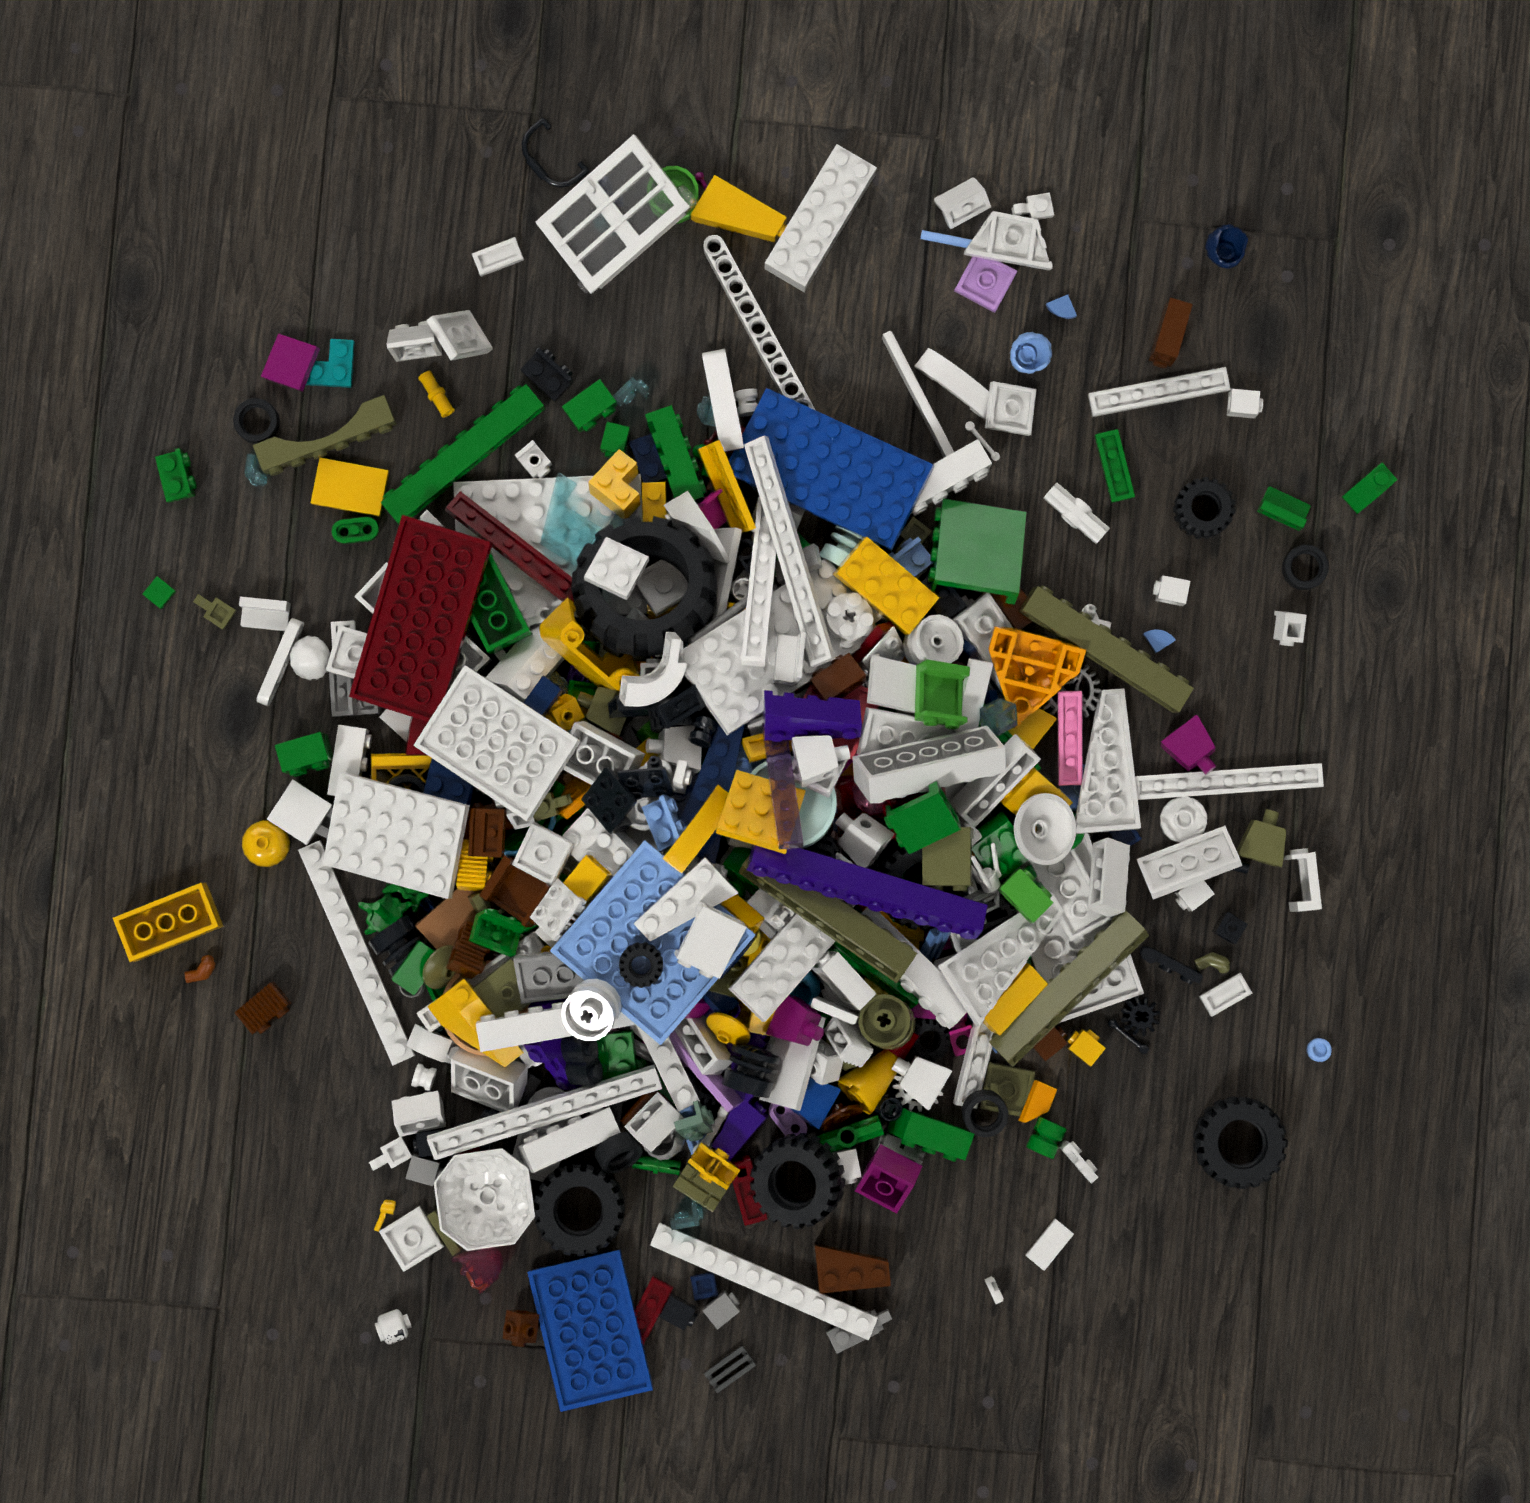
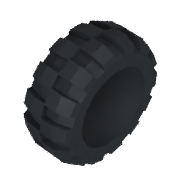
M640 516L623 519V525L615 529L612 524H609L595 534L596 540L593 544H585L576 559L577 569L572 573L571 587L576 615L579 616L582 628L590 639L596 642L599 641L603 644V650L619 658L623 654L633 656V661H646V659H651V656L663 654L666 632H675L683 641V645L689 643V638L694 636L696 632L705 627L708 621L713 619L717 605L718 589L714 562L708 549L699 544L698 537L685 526H681L679 529L673 527L672 520L653 516L652 522H641ZM608 537L649 556V558L660 559L673 565L685 577L688 588L682 601L666 615L651 620H634L624 617L610 608L602 597L603 589L585 581L584 576L605 538Z

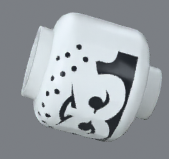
M395 1309L379 1315L375 1327L380 1341L393 1344L408 1337L407 1329L411 1328V1323L407 1314L402 1315L400 1310Z

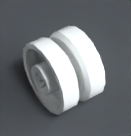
M939 614L928 616L919 622L909 635H905L903 642L905 657L913 665H918L927 659L952 663L958 659L963 651L964 640L962 631L949 617Z
M586 979L577 984L563 1003L561 1011L563 1024L568 1032L576 1038L585 1041L598 1040L606 1036L618 1019L622 1008L620 996L616 989L606 981Z

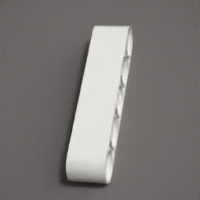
M725 349L704 352L702 357L718 440H720L724 452L744 448Z

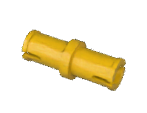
M430 370L421 374L418 379L426 389L428 399L434 402L443 418L451 415L455 409L445 396L446 391L444 388L439 386Z

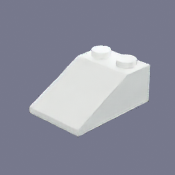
M427 321L419 322L418 326L409 327L408 324H401L395 326V329L389 330L387 349L396 362L442 355L441 344Z
M688 491L664 504L668 513L664 516L666 519L672 520L673 527L675 526L679 529L681 526H685L699 539V544L708 549L711 558L725 563L730 561L713 527Z

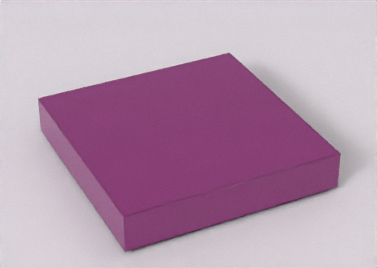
M278 334L261 377L303 392L320 348Z

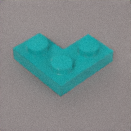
M330 339L329 362L315 361L306 385L352 388L355 341Z

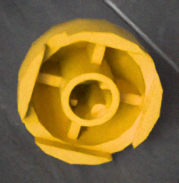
M262 820L252 824L246 830L242 837V849L244 855L251 863L257 866L271 867L286 858L290 849V839L286 831L270 821Z

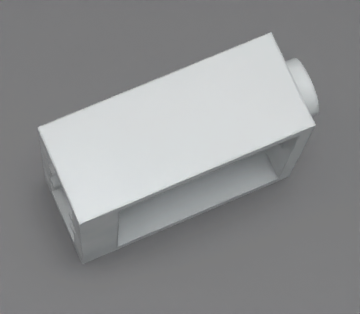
M827 951L812 968L819 978L849 1009L860 1011L876 995L873 989L839 952Z

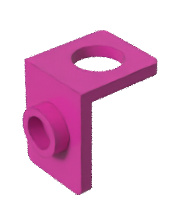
M721 488L711 492L697 504L713 529H718L727 521L717 498L723 492Z
M959 1022L951 1030H948L955 1056L965 1054L966 1048L960 1049L956 1045V1039L960 1035H966L969 1038L972 1028L971 1024L966 1025L965 1022Z

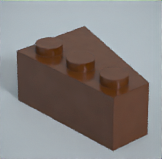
M814 1242L820 1293L891 1286L887 1258L857 1253Z

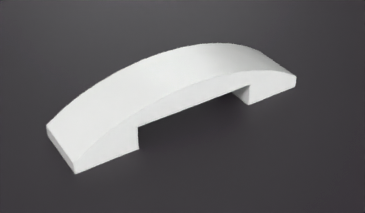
M928 348L914 367L932 381L938 382L968 405L970 410L986 421L989 391L955 364Z

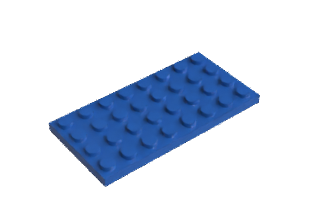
M768 388L765 389L742 434L743 444L762 436L769 438L788 503L861 537L867 536L874 543L891 551L934 469L933 464ZM745 447L734 450L729 459V464L735 478L757 488Z

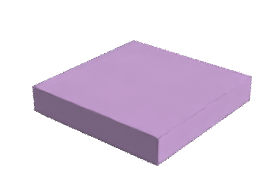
M972 257L954 292L995 313L1017 270L1000 261Z

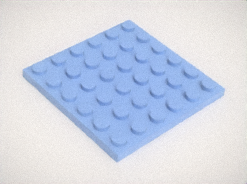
M644 840L551 948L550 952L583 980L599 979L613 986L621 999V1012L658 1044L662 1045L718 978L714 976L712 979L707 978L699 973L700 969L694 966L686 968L677 962L678 959L674 952L680 948L695 917L651 942L634 925V922L686 875L684 872L681 874L662 859L664 855ZM721 904L714 906V908L735 917ZM748 927L725 970L755 937L756 934ZM637 942H646L649 945L655 946L663 958L662 974L649 987H633L630 983H626L620 974L619 961L623 951L628 946ZM637 956L632 961V969L638 974H645L651 968L650 960L645 956Z

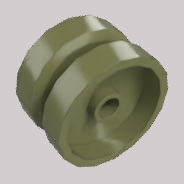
M881 994L874 996L861 1009L858 1024L862 1035L868 1042L881 1049L893 1050L904 1046L910 1041L915 1032L916 1020L913 1011L907 1003L893 995ZM886 1019L891 1020L890 1025L886 1024L885 1026L884 1022Z

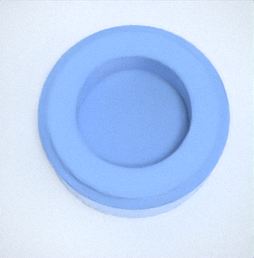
M1314 1038L1308 1043L1306 1051L1310 1059L1323 1062L1330 1057L1332 1049L1327 1040Z

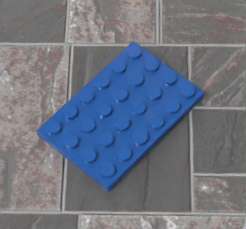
M620 1249L527 1272L537 1314H540V1328L560 1412L654 1389Z

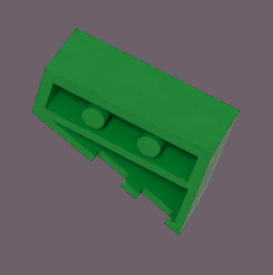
M903 1108L902 1114L898 1119L889 1122L887 1132L902 1139L901 1144L912 1148L915 1147V1144L923 1146L922 1151L935 1155L936 1151L944 1153L942 1157L956 1162L957 1158L966 1160L974 1134L966 1129Z

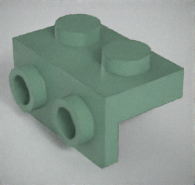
M698 1100L693 1101L696 1115L674 1122L676 1131L689 1141L700 1140L704 1134L713 1132L712 1124H715L711 1110H708L706 1105L703 1106Z

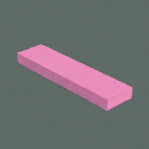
M1058 691V785H1081L1082 691Z

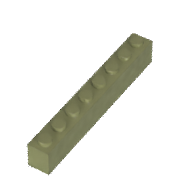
M1045 586L1032 588L1018 610L1019 613L1062 641L1086 649V657L1170 712L1178 713L1181 711L1194 689L1188 685L1189 681L1180 675L1174 676L1169 672V667L1160 662L1156 664L1150 660L1151 656L1140 649L1136 651L1130 647L1131 643L1123 637L1117 638L1113 636L1111 629L1103 624L1098 626L1091 621L1093 618L1083 611L1078 613L1072 609L1073 605L1063 598L1059 600L1054 597L1053 591Z
M750 855L738 872L896 983L918 954L913 951L909 944L893 937L889 930L877 926L869 916L860 914L846 901H841L836 897L828 898L820 892L813 890L805 891L797 885L790 883L782 884L777 882L776 879L767 876L759 877L747 871Z
M1126 910L1122 914L1116 915L1106 930L1099 931L1095 935L1094 941L1088 947L1084 946L1077 953V958L1071 963H1066L1054 980L1050 979L1047 981L1048 985L1000 1036L996 1033L992 1034V1039L989 1043L1013 1067L1149 937L1146 929Z

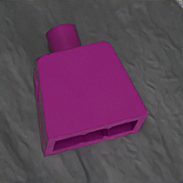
M1197 715L1161 741L1162 749L1187 771L1192 770L1198 765L1203 773L1207 775L1216 768V765L1209 757L1215 752V745Z
M789 994L776 1009L766 1034L789 1042L809 1046L812 1039L819 1041L823 1037L824 1029L818 1026L821 1014L811 1008L801 998Z

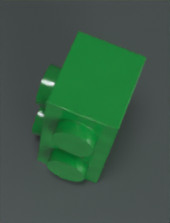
M599 379L564 404L562 408L579 432L583 430L588 432L597 425L596 421L602 416L607 418L616 411L615 407L618 405Z

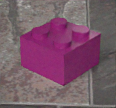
M880 1144L865 1168L855 1192L897 1214L914 1187L922 1166Z

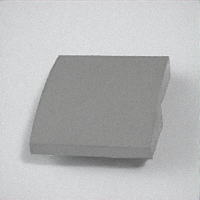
M329 672L332 717L382 714V707L349 697L354 679Z

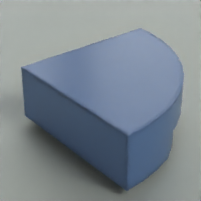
M1068 295L1046 303L1048 310L1058 317L1064 319L1077 317Z
M1150 630L1143 633L1155 654L1176 641L1171 634L1163 630Z

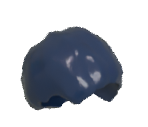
M1232 224L1222 225L1207 237L1205 245L1207 256L1218 267L1225 269L1236 267L1245 255L1248 237L1242 229L1234 227Z

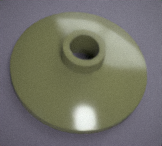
M452 945L438 948L427 959L422 976L424 983L432 989L442 988L456 974L455 971L446 968L453 949Z

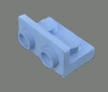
M919 537L914 540L909 538L900 546L902 549L898 553L894 554L891 552L888 554L914 577H917L934 563L930 561V554L920 543L921 539Z
M663 794L659 796V800L642 807L659 852L670 849L686 828L684 822L679 820L677 816L678 806L675 800Z

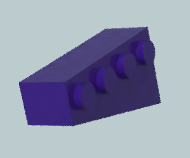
M764 690L763 720L765 741L780 742L782 740H792V737L826 735L831 736L832 739L844 738L850 740L861 738L860 700L829 697L827 701H824L815 695H808L807 698H796L794 693L784 692L783 696L773 695V691Z

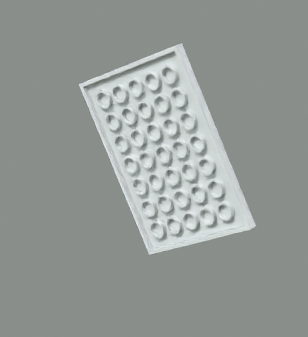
M638 474L629 486L639 493L641 505L629 518L640 516L641 522H643L641 474ZM593 476L453 482L454 497L460 491L571 577L572 573L577 569L576 559L585 544H593L596 540L595 534L609 524H612L614 529L623 525L622 518L590 494L588 481ZM455 519V531L479 538ZM491 548V552L526 620L531 618L542 607L551 608L544 612V617L547 618L562 603L560 599L495 549ZM636 585L628 600L603 589V599L618 614L628 615L634 607L641 613L647 614L646 600Z

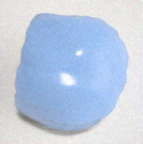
M1026 332L1020 334L1012 343L1010 360L1012 366L1018 372L1031 374L1043 370L1051 362V343L1042 334Z

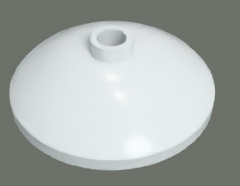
M1050 793L1036 794L1028 798L1019 808L1014 821V837L1023 856L1035 864L1051 865L1061 861L1070 852L1076 837V821L1070 806L1059 796Z

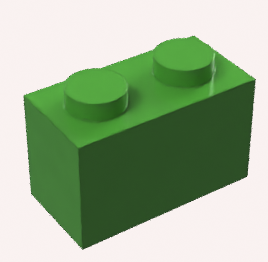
M1019 868L997 890L1029 923H1034L1054 902L1050 899L1052 897L1051 893L1045 887L1041 886L1039 888L1033 882L1035 877L1027 869L1022 871Z

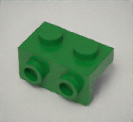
M488 908L475 915L469 941L508 957H513L516 954L520 934L526 931L527 927L521 925L517 918L505 917L499 914L497 910Z

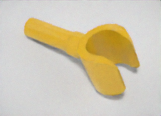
M385 1200L383 1202L378 1221L374 1227L375 1231H380L386 1213L394 1214L396 1201Z

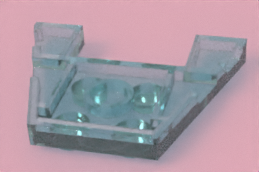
M558 473L540 544L577 567L576 559L587 543L593 544L596 540L595 534L602 530V528L565 505L577 483ZM615 514L610 524L615 529L623 525V519Z

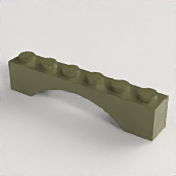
M385 395L362 403L357 413L345 426L327 437L304 442L288 441L273 437L254 444L253 448L262 471L266 475L274 476L284 471L283 468L292 465L294 468L305 464L306 459L312 457L314 459L322 458L327 455V451L336 449V451L343 450L349 447L348 443L353 441H366L374 433H387L393 430L392 427L397 425L387 398Z

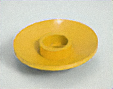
M716 1012L711 1013L706 1019L708 1028L722 1043L745 1045L751 1038L747 1027L730 1015Z

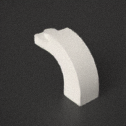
M666 632L662 659L655 670L643 676L622 675L619 699L624 706L639 707L654 704L667 697L679 685L686 671L687 662L682 656H679L683 653V641L675 632Z

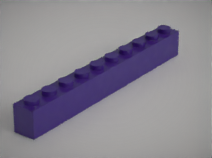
M752 845L746 869L759 877L767 876L776 879L777 882L782 884L790 883L797 885L805 891L813 890L820 892L828 898L836 897L852 905L860 904L875 912L883 911L890 913L895 918H906L913 920L918 925L933 926L941 932H953L959 934L964 939H976L983 931L988 907L986 904L789 845L786 854Z

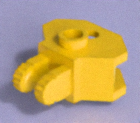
M702 1142L688 1161L691 1166L701 1172L699 1174L701 1178L710 1184L713 1181L726 1190L740 1172L737 1166L727 1160L729 1155L720 1148H717L715 1151Z

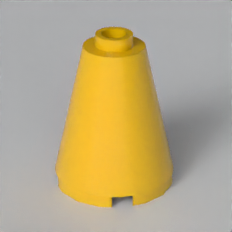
M886 1049L882 1050L868 1059L862 1067L859 1068L857 1066L841 1076L837 1081L839 1082V1088L851 1102L854 1100L862 1105L863 1112L871 1114L897 1074L891 1068L898 1056Z

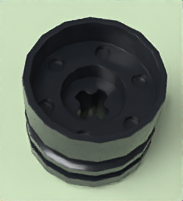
M408 914L392 923L368 942L377 956L385 952L389 953L383 964L387 966L393 961L396 963L388 970L392 976L417 942L425 938L422 934L415 938L411 937V934L416 930V924ZM429 942L425 943L429 948L432 947Z
M733 1044L732 1051L741 1054V1057L730 1055L729 1060L738 1064V1067L726 1068L722 1084L747 1094L769 1098L774 1082L766 1078L765 1073L776 1074L778 1069L769 1066L768 1063L779 1065L781 1058L772 1054L769 1050L758 1046Z

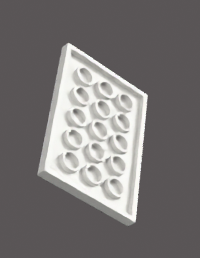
M464 665L413 746L525 821L530 822L581 740Z
M341 772L339 773L323 865L445 899H451L470 805Z

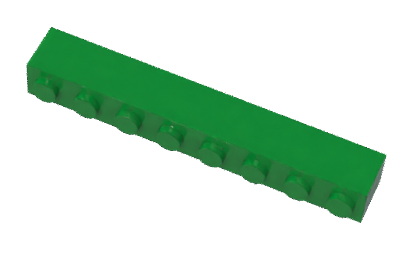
M527 384L523 387L519 385L514 388L507 400H500L491 408L493 411L490 414L477 418L473 423L474 427L469 431L465 429L455 437L456 441L450 446L446 444L437 452V457L432 461L428 459L419 466L420 471L415 475L409 474L401 481L402 485L396 490L391 489L384 494V500L381 501V504L398 524H400L402 515L413 518L454 484L453 482L460 480L545 410L544 405Z

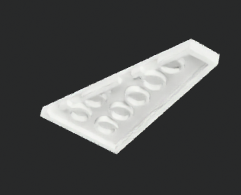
M1125 689L1101 690V693L1098 695L1100 699L1096 705L1075 816L1076 834L1141 828Z

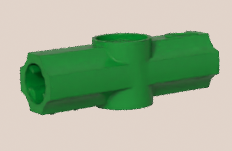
M877 1114L852 1124L843 1125L840 1128L817 1135V1137L821 1138V1144L824 1145L827 1142L831 1146L830 1151L832 1153L884 1135V1131ZM844 1130L853 1132L854 1139L851 1142H844L841 1139V1133Z

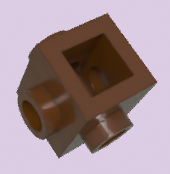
M506 1310L503 1339L512 1341L511 1345L525 1347L526 1343H536L540 1314L527 1310Z

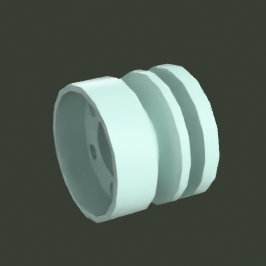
M836 525L835 529L842 534L840 535L835 532L831 534L832 539L838 543L837 546L826 543L820 552L821 561L824 559L829 560L835 569L841 565L863 538Z

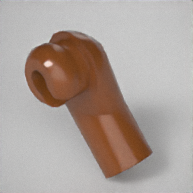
M203 956L197 970L186 971V983L207 980L215 969L213 956Z

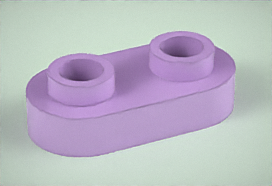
M770 1104L769 1115L785 1136L793 1133L791 1131L793 1124H797L800 1127L799 1132L794 1133L796 1136L800 1133H807L805 1121L790 1108L784 1107L785 1112L778 1114L776 1108L780 1105Z

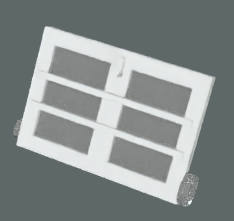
M633 134L536 221V224L580 279L577 283L580 289L586 294L588 292L594 294L681 220L698 202L683 184L679 188L674 185L638 137Z

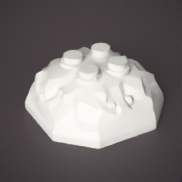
M503 1148L454 1155L434 1181L440 1231L467 1251L515 1244L535 1218L529 1168Z

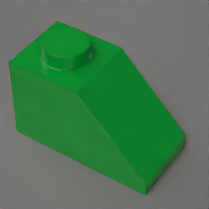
M1380 463L1345 493L1342 498L1358 514L1398 479L1383 463Z

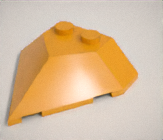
M994 626L988 650L1015 729L1025 718L1038 710L1062 689L1061 687L1080 673L1086 649L1040 634L1016 628Z

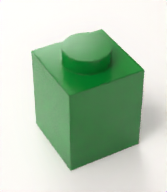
M611 422L606 423L600 447L601 452L605 453V457L611 458L619 449L624 453L626 452L631 432L630 427Z

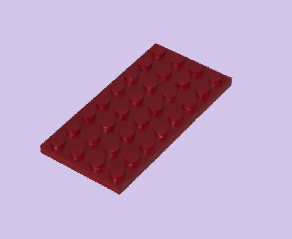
M402 515L349 697L429 722L450 689L493 542Z

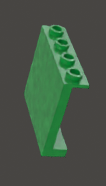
M943 499L941 507H936L934 521H938V527H934L932 541H936V547H932L930 561L934 562L933 568L930 567L928 582H932L931 591L934 592L937 585L1005 595V603L1015 605L1020 590L1026 512Z

